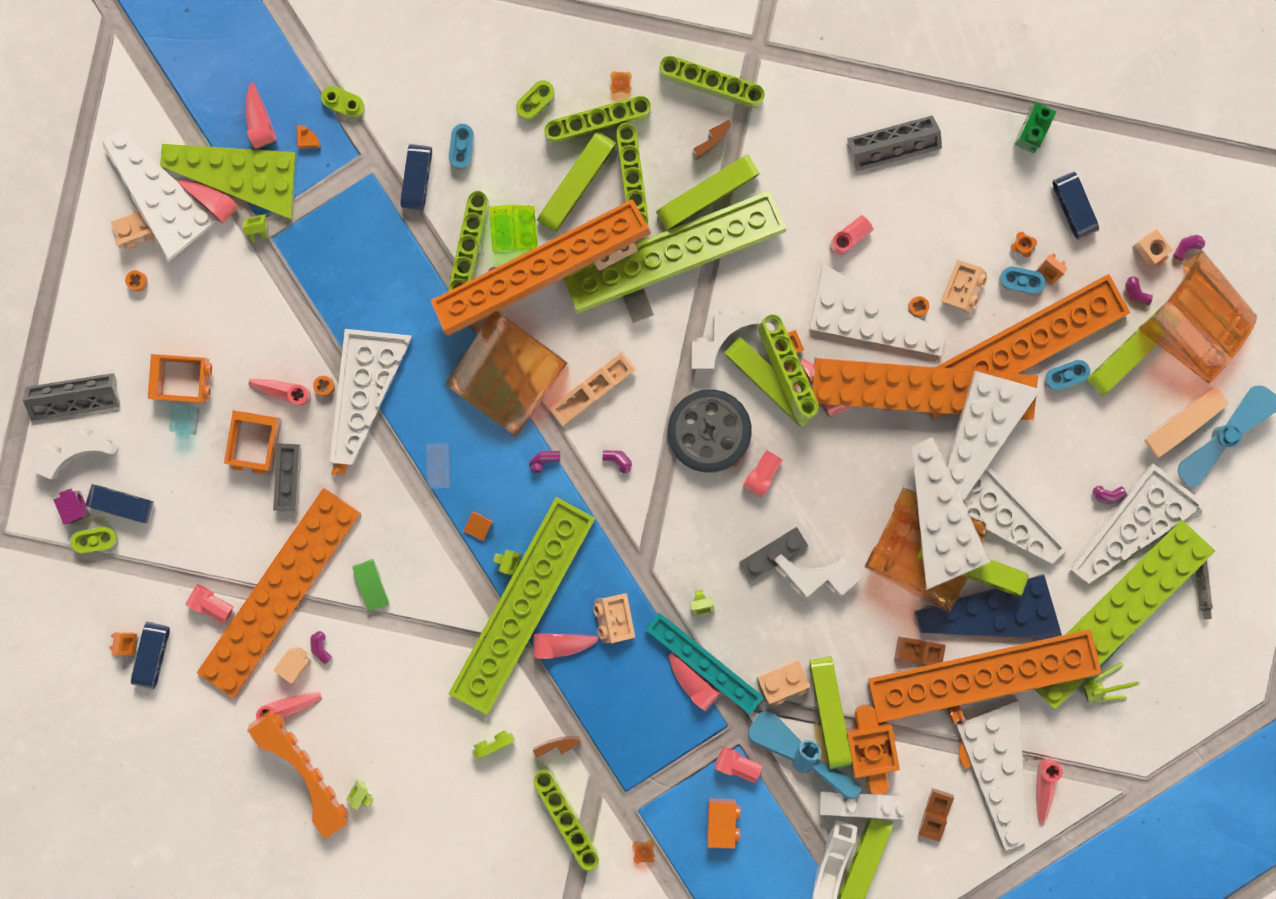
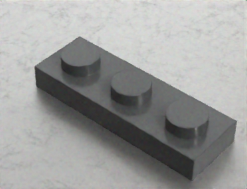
M277 443L273 511L297 512L300 444Z
M795 527L739 562L752 581L777 566L778 564L775 562V559L780 554L788 559L808 547V544L799 529Z

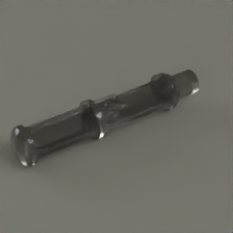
M1206 560L1195 573L1199 609L1202 611L1203 619H1212L1211 610L1213 605L1208 563Z

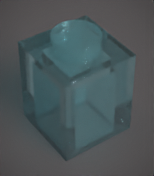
M172 405L169 431L176 432L175 437L189 438V434L196 435L200 408Z

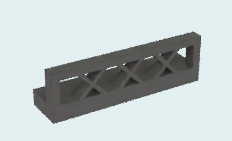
M933 115L847 138L856 172L942 149L941 130ZM929 124L932 127L928 129H921L922 126ZM903 131L910 132L909 134H906V135H900V134H899L900 132H903ZM881 137H886V138H888L887 140H884V141H879V140H877L878 138H881ZM866 143L865 146L855 147V144Z
M114 373L28 386L25 388L23 403L31 421L120 407V401L115 390L117 379ZM110 394L112 401L105 402L98 398L101 395ZM84 398L91 402L89 405H82L77 403V400ZM57 402H63L69 406L61 409L54 405ZM40 405L46 408L45 412L35 413L33 406Z

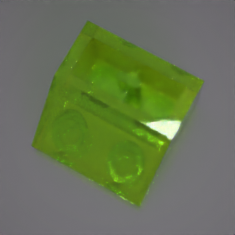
M515 204L488 206L492 252L494 254L528 252L538 247L535 206Z

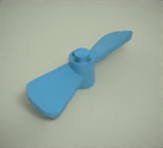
M1265 386L1251 387L1226 425L1217 426L1212 431V440L1179 463L1177 471L1182 481L1189 487L1198 486L1227 447L1237 446L1241 442L1244 433L1276 412V394Z
M761 712L751 724L748 730V738L751 743L791 760L793 767L798 772L808 773L813 770L845 798L855 799L861 792V786L855 779L837 769L830 770L828 764L818 759L821 755V749L816 742L812 740L802 742L774 712Z

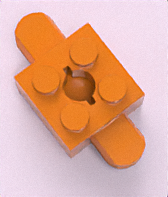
M862 704L855 709L854 713L857 728L846 729L852 757V774L855 778L865 776L867 787L871 793L882 795L889 789L887 772L900 770L893 728L889 722L878 724L876 710L868 704Z

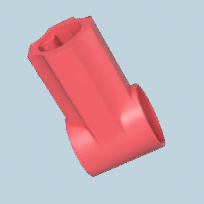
M863 215L858 217L832 238L830 242L832 252L837 255L845 254L874 230L872 224ZM836 239H844L847 246L845 248L839 247Z
M766 450L756 468L748 475L743 487L762 498L783 460Z
M196 584L185 603L192 610L202 614L205 613L222 624H225L234 609V606L214 596L211 590L199 584Z
M722 747L714 768L731 776L734 774L756 783L761 773L762 764L747 759L730 748Z

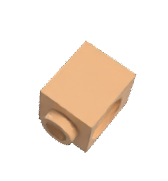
M1157 229L1133 245L1149 267L1154 264L1160 266L1169 259L1168 254L1173 251ZM1151 244L1158 247V255L1151 253Z
M292 647L286 652L273 671L292 684L298 679L311 660L307 657L308 653L302 648Z

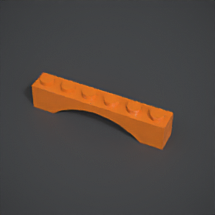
M270 710L250 723L247 731L260 749L284 758L301 774L311 795L312 822L323 838L326 839L347 825L349 812L344 804H339L335 799L336 793L333 788L325 785L321 771L318 768H313L308 753L305 750L301 751L297 745L298 740L293 732L286 730L284 727L285 721L282 716Z

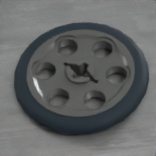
M715 389L700 390L683 398L675 406L667 426V438L676 458L692 470L703 473H716L736 464L747 451L752 436V424L743 404L734 396ZM710 403L718 405V412L714 415L706 413V406ZM690 412L698 415L697 421L693 424H689L685 420L686 415ZM727 416L735 417L736 424L734 427L727 428L723 422ZM704 419L711 428L715 427L716 429L713 431L715 442L712 441L711 436L703 434L706 431ZM686 434L694 435L695 442L693 445L686 446L683 444V437ZM725 438H730L734 441L733 447L729 450L721 447V442ZM704 447H710L713 450L711 458L704 459L701 457L700 452Z

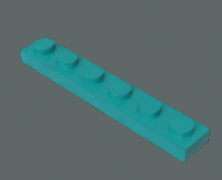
M660 612L646 627L645 630L748 714H751L764 698L763 695Z

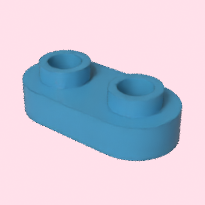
M467 124L456 125L451 133L449 161L454 168L460 170L467 168L472 160L474 132ZM461 133L467 134L465 140L459 138ZM463 155L465 157L464 161L458 162L457 156Z
M1010 266L1005 268L999 276L1001 285L1013 291L1037 294L1045 287L1044 276L1039 272ZM1008 275H1012L1014 277L1013 282H1009L1007 280ZM1030 279L1036 282L1035 287L1029 285Z
M1083 360L1066 363L1050 369L1046 373L1045 383L1052 390L1067 388L1085 381L1090 375V367ZM1076 367L1080 369L1078 376L1074 374ZM1054 375L1059 377L1058 383L1053 382Z

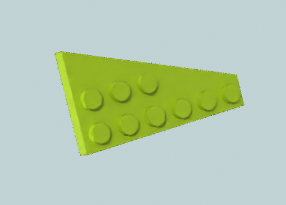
M174 144L161 145V167L292 220L297 158L295 152Z

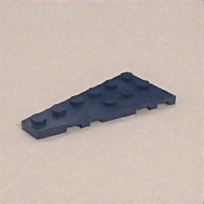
M1044 574L1028 578L1022 597L991 588L914 611L921 633L1028 638L1062 636Z

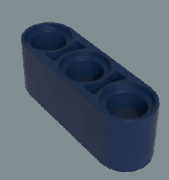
M409 144L401 193V208L424 210L432 160L431 146Z
M1073 171L1052 181L1054 191L1074 237L1078 240L1099 231L1098 221L1077 173Z
M91 484L85 506L148 524L154 501Z
M148 621L145 623L131 675V685L155 689L169 638V626Z

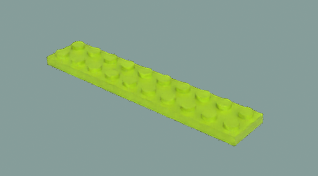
M767 191L635 243L638 249L637 252L600 271L592 263L564 277L576 311L579 314L785 233L786 227L770 191Z
M558 497L555 498L450 689L449 695L485 715L489 714L592 526L595 517Z
M1181 520L1065 635L1091 629L1098 660L1101 665L1216 550L1188 524ZM1088 677L1034 690L1055 710Z

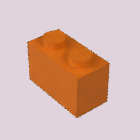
M708 798V848H735V842H739L740 828H736V819H740V806L736 805L735 799Z

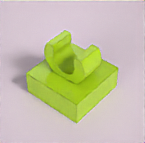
M266 214L243 220L242 229L244 235H249L252 242H255V233H261L264 240L267 238L268 221Z
M505 550L504 555L495 553L493 562L501 564L500 572L513 575L519 565L522 554Z
M703 589L694 591L696 601L690 602L693 617L715 612L712 597L705 599Z
M356 780L346 800L350 807L358 810L361 803L370 807L374 798L368 793L365 783Z

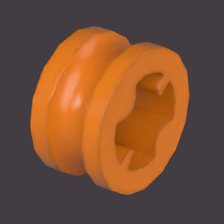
M134 270L126 275L125 284L131 290L142 291L146 288L148 279L144 273ZM140 275L139 282L141 284L139 286L134 284L133 286L134 280L132 278L134 276L139 277Z
M917 296L910 300L908 310L915 317H921L928 312L930 305L926 298ZM923 302L921 306L924 305V310L916 312L914 310L916 307L913 308V303Z
M319 376L315 379L313 388L317 394L328 396L333 393L335 384L330 377ZM322 380L324 382L328 381L330 384L327 386L328 390L326 392L322 389L320 391L318 388L321 386L320 381Z
M960 706L947 708L954 726L959 721L965 722Z

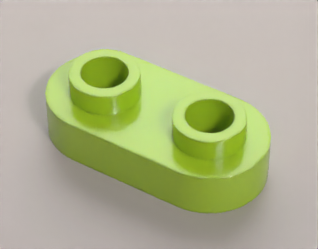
M545 80L536 82L518 100L516 104L518 115L524 120L535 118L553 100L555 95L553 85ZM546 90L548 92L547 96H540V91ZM529 105L532 107V110L525 112L524 107Z
M328 86L322 91L321 101L330 110L350 118H358L365 111L363 100L353 93L336 86ZM330 94H336V98L331 101L328 99ZM351 102L356 103V107L354 109L349 108V104Z
M110 527L78 531L71 538V546L78 553L106 550L116 545L118 536L116 531ZM105 534H108L110 537L108 542H105L103 539ZM83 538H86L88 541L86 546L81 543Z
M504 730L495 734V739L488 743L486 740H483L473 745L475 749L471 752L474 759H480L513 743L515 738L512 732L507 733Z

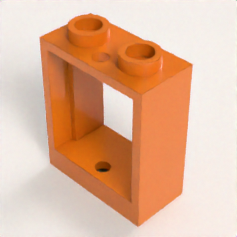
M151 354L148 399L207 404V399L211 395L208 378L211 377L213 370L210 359ZM165 362L201 364L198 397L163 395Z
M233 410L224 464H230V469L243 471L244 467L252 468V473L265 475L266 471H273L281 418ZM241 421L272 426L265 464L235 459Z

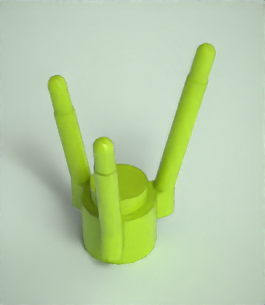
M1118 663L1092 679H1087L1088 684L1083 685V690L1088 702L1127 699L1126 695H1105L1109 692L1138 686L1140 683L1135 681L1104 688L1102 682L1097 683V681L1123 666V663Z

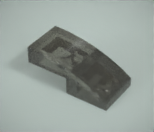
M644 288L623 296L633 323L654 316Z

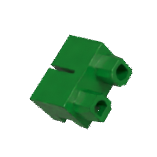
M1038 102L1033 104L1014 145L1034 154L1037 148H1040L1057 111Z

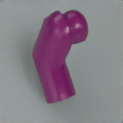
M1200 235L1183 238L1176 248L1173 257L1183 261L1188 250L1203 249L1206 244L1205 240Z
M1129 277L1125 283L1128 297L1133 301L1149 306L1153 295L1142 292L1137 277Z
M603 450L602 461H615L619 466V471L623 474L631 471L632 461L623 451Z
M560 451L539 452L529 462L531 472L540 473L543 469L542 465L546 462H560Z
M1096 486L1092 491L1098 502L1108 505L1127 496L1123 486L1113 491L1106 490L1103 486Z
M317 631L310 637L311 652L326 665L333 656L323 648L326 635L322 631Z

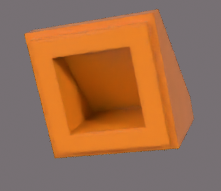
M473 511L463 531L484 541L494 521Z

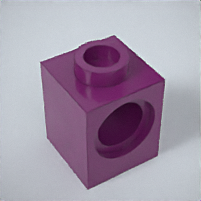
M72 488L59 493L60 497L53 499L63 525L72 524L91 516L88 507L85 506L86 503L81 491H72Z

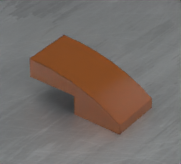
M730 120L710 129L708 135L711 139L693 148L696 160L709 153L722 141L730 129Z
M898 636L894 658L926 665L943 662L946 645Z
M564 736L551 739L534 747L533 752L539 758L557 747L560 753L563 754L580 744L581 738L579 736Z
M932 788L918 835L940 842L947 824V816L952 806L954 795Z

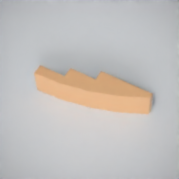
M621 352L549 409L560 424L564 426L633 373L636 368L624 352Z
M1214 386L1197 400L1187 405L1178 414L1168 419L1144 439V442L1155 457L1159 458L1209 421L1229 403L1217 386Z

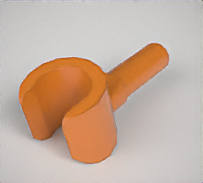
M334 463L331 475H345L347 464Z

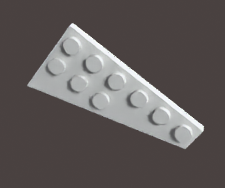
M345 329L330 463L354 464L412 340V336Z
M1151 464L1069 570L1089 584L1122 560L1130 557L1137 550L1142 549L1169 531L1170 528L1181 520L1184 521L1191 514L1205 507L1206 504L1155 464Z

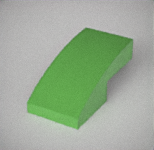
M374 559L352 566L368 612L389 605V598L381 582V576Z

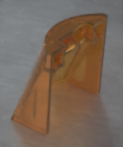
M1201 250L1183 264L1189 271L1170 298L1155 316L1141 324L1138 329L1209 384L1221 373L1243 346L1256 324L1257 314L1206 253Z
M496 311L490 315L445 385L517 437L569 367V364L518 325Z
M903 487L894 505L893 513L864 567L950 613L968 578L960 575L927 589L924 561L917 558L922 545L917 493ZM970 516L983 544L987 536V524Z

